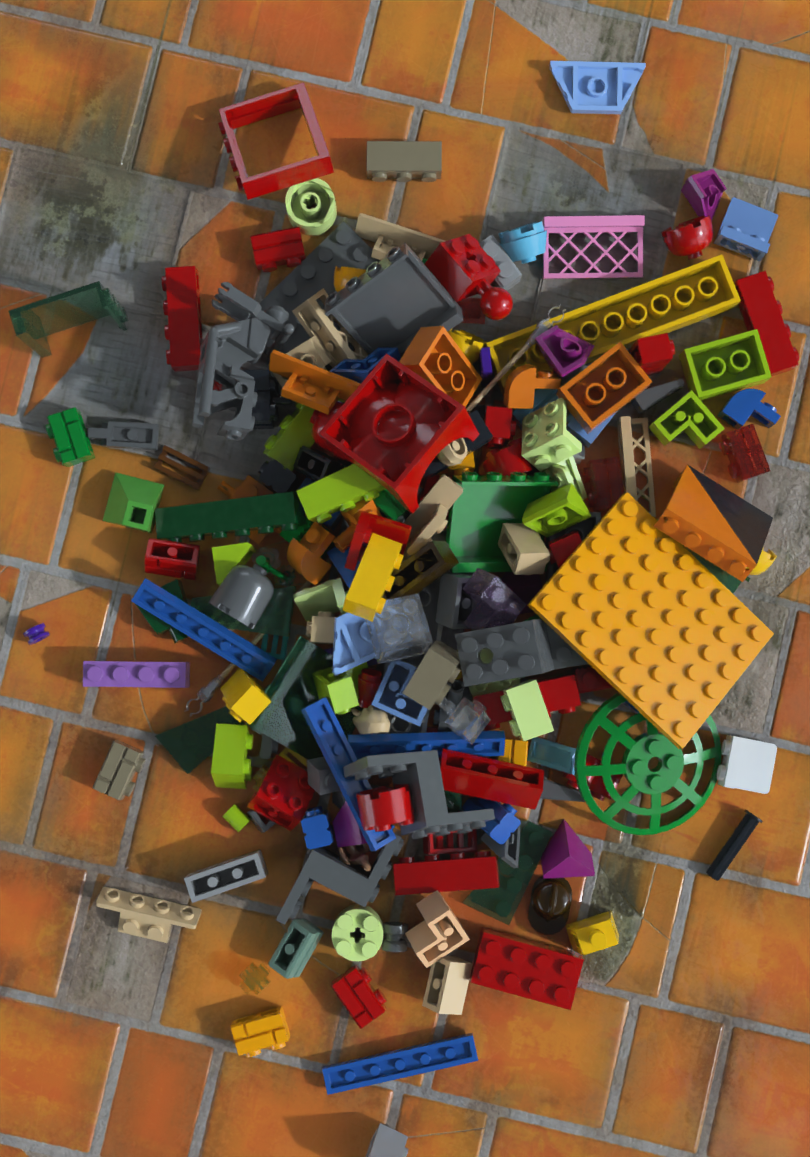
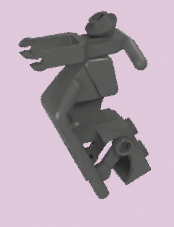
M223 282L221 286L224 289L218 288L219 294L214 296L218 301L212 299V306L236 321L211 327L202 342L192 426L201 428L204 424V416L209 417L215 412L229 409L235 411L234 419L225 421L217 435L237 441L243 440L249 431H253L255 416H252V407H255L257 402V392H254V377L242 371L240 367L246 362L255 364L260 359L268 338L275 340L267 352V357L270 359V353L273 350L280 352L295 329L292 324H283L289 318L288 312L283 307L271 306L269 309L262 311V307L257 301L233 287L231 283ZM214 380L222 385V391L213 390Z

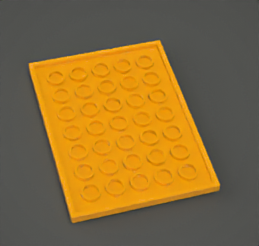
M626 492L527 606L678 749H683L774 633L681 543L655 528L654 525L657 520Z

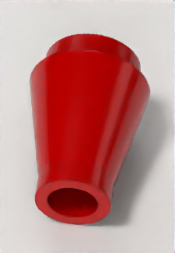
M364 668L361 674L358 675L359 707L368 708L372 704L383 680L380 671Z

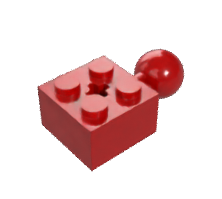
M470 234L440 243L424 264L456 302L479 294L481 296L480 307L487 318L501 320L511 312L513 300L510 293L504 288L492 287L490 285L501 270L495 264L494 259L482 249L477 239Z

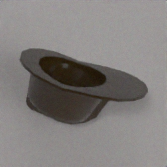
M540 876L533 885L528 919L531 926L539 933L553 935L560 932L566 926L572 901V889L565 878L543 879V876Z

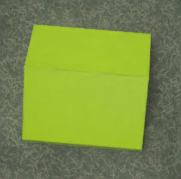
M571 482L528 503L522 517V522L532 530L545 537H549L590 518L591 514Z
M248 542L212 547L217 584L221 585L233 567L246 565L257 549Z

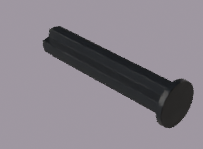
M748 810L744 811L746 812L745 816L706 871L707 875L716 881L722 877L758 823L763 822Z

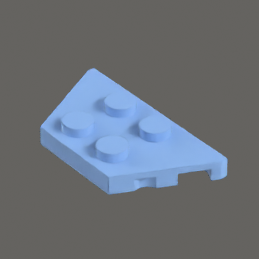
M550 61L549 68L571 113L621 114L644 72L646 63Z
M384 605L382 613H376L373 622L348 612L340 615L334 621L332 673L334 676L339 675L425 635V633L393 606Z

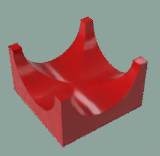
M386 354L319 432V435L342 463L346 465L350 461L364 470L386 488L406 510L413 514L419 507L417 493L421 479L433 459L443 448L459 438H468L474 442L479 436V432L465 406Z

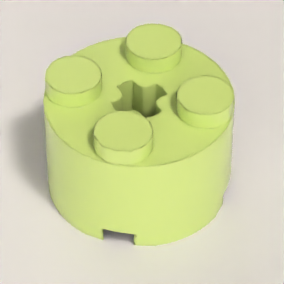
M315 178L293 185L288 189L285 204L292 226L300 227L301 233L305 235H323L333 225L337 215L336 200L330 186L325 181ZM313 204L316 206L315 208L307 209V206L311 207Z
M354 904L345 908L335 919L332 929V942L337 953L351 961H364L375 956L383 942V921L367 905L363 907L359 904ZM358 927L360 928V931L365 934H361L360 937H355V933L351 932H355V928Z

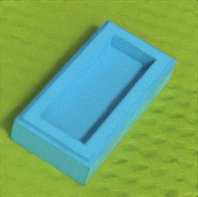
M535 737L532 738L527 761L574 775L576 748Z

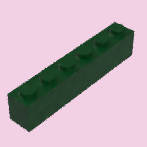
M297 492L155 509L157 539L180 543L185 538H189L190 542L205 541V536L211 535L212 539L227 538L228 533H235V536H249L250 531L258 530V534L273 533V528L281 527L282 531L297 530V525H306L305 511Z

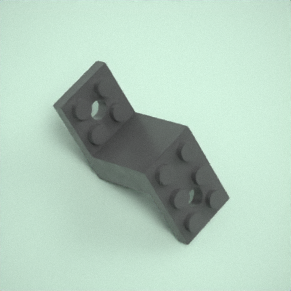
M542 619L455 634L464 687L537 675L555 669L588 664ZM484 648L490 649L493 653V659L490 663H484L480 658V652Z
M437 750L366 756L343 767L345 777H355L356 781L370 779L371 775L378 774L380 779L392 777L394 789L395 784H409L414 811V823L400 826L401 836L412 835V839L427 837L428 834L443 836L453 831H457V834L473 831L472 829L486 827L485 822L495 819L493 809L448 813Z
M396 828L392 829L396 839L382 847L370 872L365 871L359 866L346 865L339 859L338 855L323 847L313 849L276 921L285 925L288 918L294 920L302 904L298 899L300 895L306 897L313 881L324 885L363 907H366L368 901L373 903L380 890V885L378 884L380 878L385 880L392 867V862H390L392 855L397 857L404 844V840L401 838V831Z

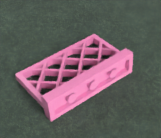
M645 215L547 216L542 219L544 230H547L546 251L543 253V279L643 277V226H645ZM568 233H573L569 238L565 235ZM577 233H583L590 240L582 250L571 241ZM589 233L598 234L593 238ZM601 233H608L615 240L607 250L596 241ZM614 233L622 234L619 237H617ZM626 233H637V244L630 250L620 239ZM549 234H559L565 240L557 251L549 245ZM567 243L578 253L569 264L558 254ZM592 243L603 253L594 263L583 253ZM616 243L627 252L619 262L608 253ZM636 248H637V256L633 253V251H634ZM549 250L553 253V255L550 258ZM630 255L637 262V272H627L620 264ZM556 256L566 267L560 273H549V262ZM579 256L590 265L584 273H577L570 266ZM604 256L615 265L609 273H602L596 266ZM567 268H568L572 273H564V272H565V271L567 270ZM593 268L597 273L588 272ZM617 268L621 271L613 273Z

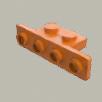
M273 350L270 353L269 370L289 378L282 388L281 396L325 414L330 413L338 399L347 401L360 385L356 381L282 352Z

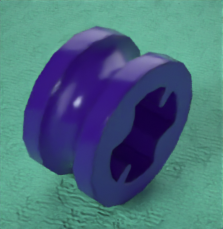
M44 623L36 625L23 633L25 637L29 638V645L35 644L50 635L48 631L44 630Z

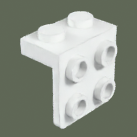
M727 735L721 749V754L723 755L722 764L719 765L717 770L718 785L767 794L770 791L777 746L771 743Z

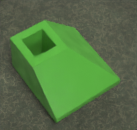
M115 472L103 521L152 533L156 520L155 509L159 508L165 485Z

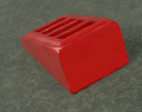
M477 829L467 832L468 847H464L463 833L457 834V847H454L453 833H457V831L446 835L447 847H443V836H436V848H434L433 834H428L427 837H423V852L428 855L477 852Z

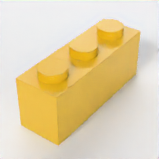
M372 533L346 595L343 611L372 622L376 613H382L386 599L382 598L385 590L390 592L395 577L391 576L394 569L399 570L404 555L400 554L401 543Z
M241 668L220 688L224 695L222 700L230 710L229 713L237 721L241 722L244 719L249 725L271 703L260 683Z

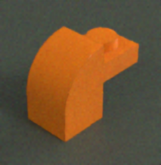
M532 364L519 366L510 373L505 382L503 404L507 408L533 409L535 389H559L561 379L553 375V371L539 370L538 374H536V367Z
M314 522L300 542L295 538L290 542L287 550L289 565L306 580L317 586L332 566L321 556L335 536L323 526Z

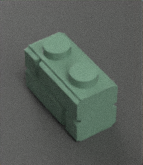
M305 918L292 920L288 927V932L284 934L268 965L284 978L300 977L324 932Z

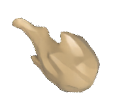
M459 438L448 444L438 453V459L447 466L460 464L467 456L468 451L464 439Z
M373 705L364 708L362 711L352 708V713L357 716L352 720L360 734L389 732L390 721L384 710L375 708Z

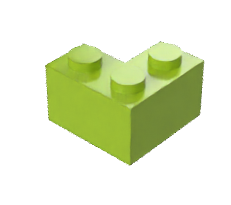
M692 390L649 426V429L664 446L684 431L699 449L725 429Z
M367 662L336 676L332 673V666L312 673L319 700L326 697L334 714H346L353 707L359 705L358 675L361 674L362 669L368 668Z
M216 723L211 775L215 786L218 788L247 789V781H252L253 766H251V759H247V751L252 749L253 734H249L247 725Z

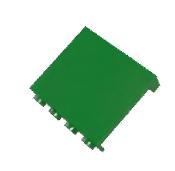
M464 471L462 475H453L452 480L463 488V493L449 508L446 542L459 562L450 571L452 573L513 572L498 546L503 523H523L522 517L527 504L549 494L551 486H558L559 482L550 478V474L535 472L534 476H526L525 473L511 472L510 476H502L499 472H487L486 475H478V473ZM539 533V535H540V537H541V540H542L543 543H544V537H545V536H543V535H541V534ZM548 563L546 564L544 571H547Z

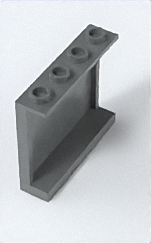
M406 242L400 247H393L380 262H373L368 266L364 274L350 279L345 288L339 292L331 293L325 302V315L329 316L332 314L369 355L377 348H398L402 357L420 327L444 326L448 332L463 321L462 308Z

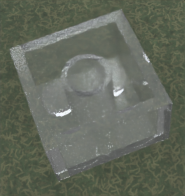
M419 593L386 600L382 613H376L373 622L365 619L378 664L426 654L432 645L433 640Z

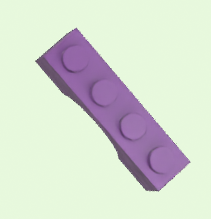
M83 661V687L189 688L190 662Z

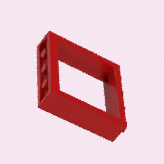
M304 82L219 109L222 122H219L218 125L222 136L227 134L228 138L223 139L227 153H233L229 160L233 172H239L235 179L239 191L245 190L247 200L334 173L331 157ZM301 108L318 156L248 177L233 129Z

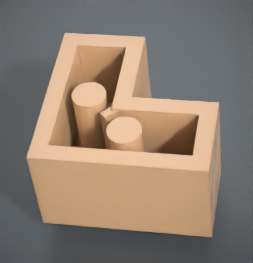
M438 890L416 904L425 920L405 933L416 955L426 968L470 940L459 920Z

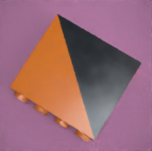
M687 464L672 486L675 490L665 511L654 527L743 582L758 563L773 517Z

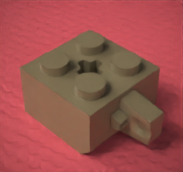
M436 640L427 651L403 694L429 710L434 704L439 706L451 688L447 684L448 681L453 684L461 671L458 651Z

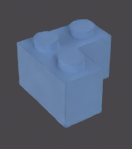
M392 657L371 705L420 727L428 709L403 694L417 667Z

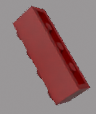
M196 266L165 268V276H162L161 279L162 289L167 293V300L163 301L164 315L168 316V325L164 327L165 338L170 342V350H166L167 364L171 365L175 372L198 370L203 342L199 272Z
M765 270L736 280L734 285L741 300L738 306L747 332L755 329L758 330L771 376L793 370L799 365V353L796 347H793L791 344V331L788 324H784L781 315L783 313L782 305L779 300L775 299L772 278L767 276Z
M442 749L439 763L445 791L536 809L543 792L544 770Z
M491 851L475 852L476 857H465V853L450 854V859H440V855L425 856V861H415L414 857L399 858L400 863L393 864L395 896L433 893L437 890L439 892L499 888L497 855H491Z

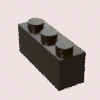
M431 541L404 561L399 570H393L391 576H394L395 580L390 592L385 590L382 597L386 599V606L403 605L459 563L446 541Z

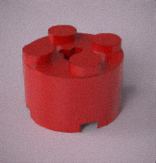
M522 438L513 440L508 444L509 447L501 451L499 448L489 451L485 455L487 460L482 465L486 473L499 472L502 476H510L511 472L525 473L526 476L540 472L521 456Z
M395 784V789L382 786L356 794L361 825L364 831L375 829V832L391 829V824L399 823V826L414 823V811L409 784Z

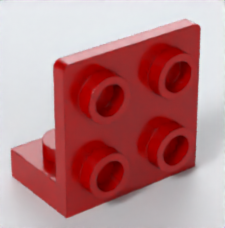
M361 511L344 568L355 571L357 562H361L372 533L401 543L400 554L403 555L412 527Z
M276 755L259 789L250 798L247 807L292 831L302 820L315 790L308 785L307 771Z

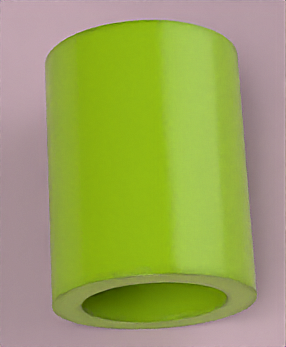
M236 804L222 816L238 833L251 820Z

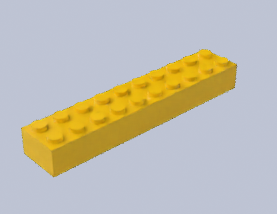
M721 254L564 313V317L563 314L556 316L543 324L549 329L552 321H559L563 317L561 322L553 323L551 328L557 325L560 329L594 345L585 362L587 364L597 360L619 342L626 349L630 348L639 338L670 333L731 310L741 300L724 257ZM540 323L486 343L485 347H490L491 365L495 377L526 343L530 346L497 382L502 395H504V386L508 376L519 366L532 364L536 367V374H538L539 370L551 371L536 342L532 344L529 341L531 336L539 329Z

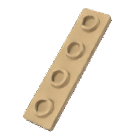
M363 213L359 214L355 233L360 238L376 242L371 257L380 261L386 257L393 247H400L405 242L421 261L423 258L429 259L438 245L445 242V240Z
M442 475L421 500L417 510L413 514L411 513L403 522L410 525L412 529L403 554L402 563L410 555H414L430 543L434 533L440 534L447 525L446 516L448 510L463 493V488L446 475Z
M103 887L96 901L97 907L120 912L118 932L167 943L169 940L172 924L196 929L202 911L199 908L110 887Z

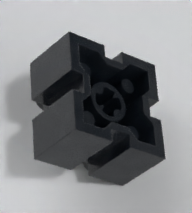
M242 370L254 377L255 381L254 392H257V402L255 407H252V416H255L253 429H274V422L279 421V410L276 405L292 404V400L278 395V382H276V377L271 376L269 370Z

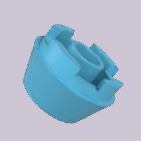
M542 221L499 233L500 245L513 262L521 260L522 264L535 261L537 255L546 251L547 230H544Z

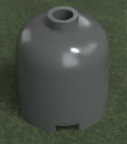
M254 564L251 568L247 565H237L227 574L209 603L253 630L272 598L274 587L272 582L265 576L267 571L260 566Z

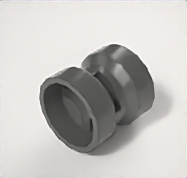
M384 922L383 931L385 939L382 942V950L389 952L407 951V941L404 938L409 924L403 922Z

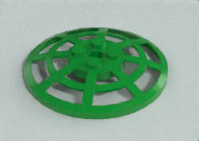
M617 693L603 702L591 715L578 739L574 770L581 797L588 808L602 822L613 829L635 835H654L669 831L690 819L705 804L714 789L722 755L720 736L711 715H709L706 722L711 729L715 747L703 750L701 740L696 732L691 738L696 752L683 754L682 749H678L661 732H658V729L641 713L629 717L618 727L606 718L612 710L627 701L620 693ZM646 720V733L634 739L625 733L635 724ZM600 725L611 736L605 745L601 765L586 766L589 743ZM619 741L626 747L622 763L610 764L612 752ZM657 757L658 765L653 769H649V760ZM715 758L711 778L705 791L700 796L694 789L701 777L703 763L705 760ZM696 763L692 780L687 785L680 779L684 765ZM624 774L630 784L621 796L613 785L611 775ZM586 776H602L607 792L615 801L604 812L593 799ZM671 787L676 788L682 793L672 802L661 806V793L669 790ZM639 791L651 794L650 808L638 807L629 802ZM686 799H689L694 804L676 820L660 826L662 813L676 808ZM623 808L635 814L650 815L649 829L628 827L616 822L612 818Z

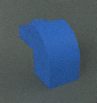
M745 389L736 393L726 402L717 415L737 430L745 424L750 415L768 428L775 425L781 417L776 413V408L771 404L760 402L766 393L758 389Z

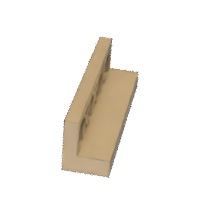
M324 288L292 310L309 336L317 337L331 360L329 364L332 368L344 359L363 360L369 355L332 314L329 316L325 315V310L316 301L320 298L325 305L329 295ZM333 321L337 322L340 326V331L334 327ZM348 342L352 343V345L355 348V352L351 351V349L348 346Z
M630 416L620 417L617 420L623 494L628 492L636 501L642 496L649 502V513L656 517L648 417L631 419ZM642 424L643 435L638 441L632 437L631 425ZM642 439H643L644 447L640 444V441H641ZM636 446L645 455V460L640 465L634 462L633 450ZM644 464L646 466V471L641 468ZM638 471L647 478V484L642 490L636 487L635 474ZM646 489L648 490V496L643 493Z

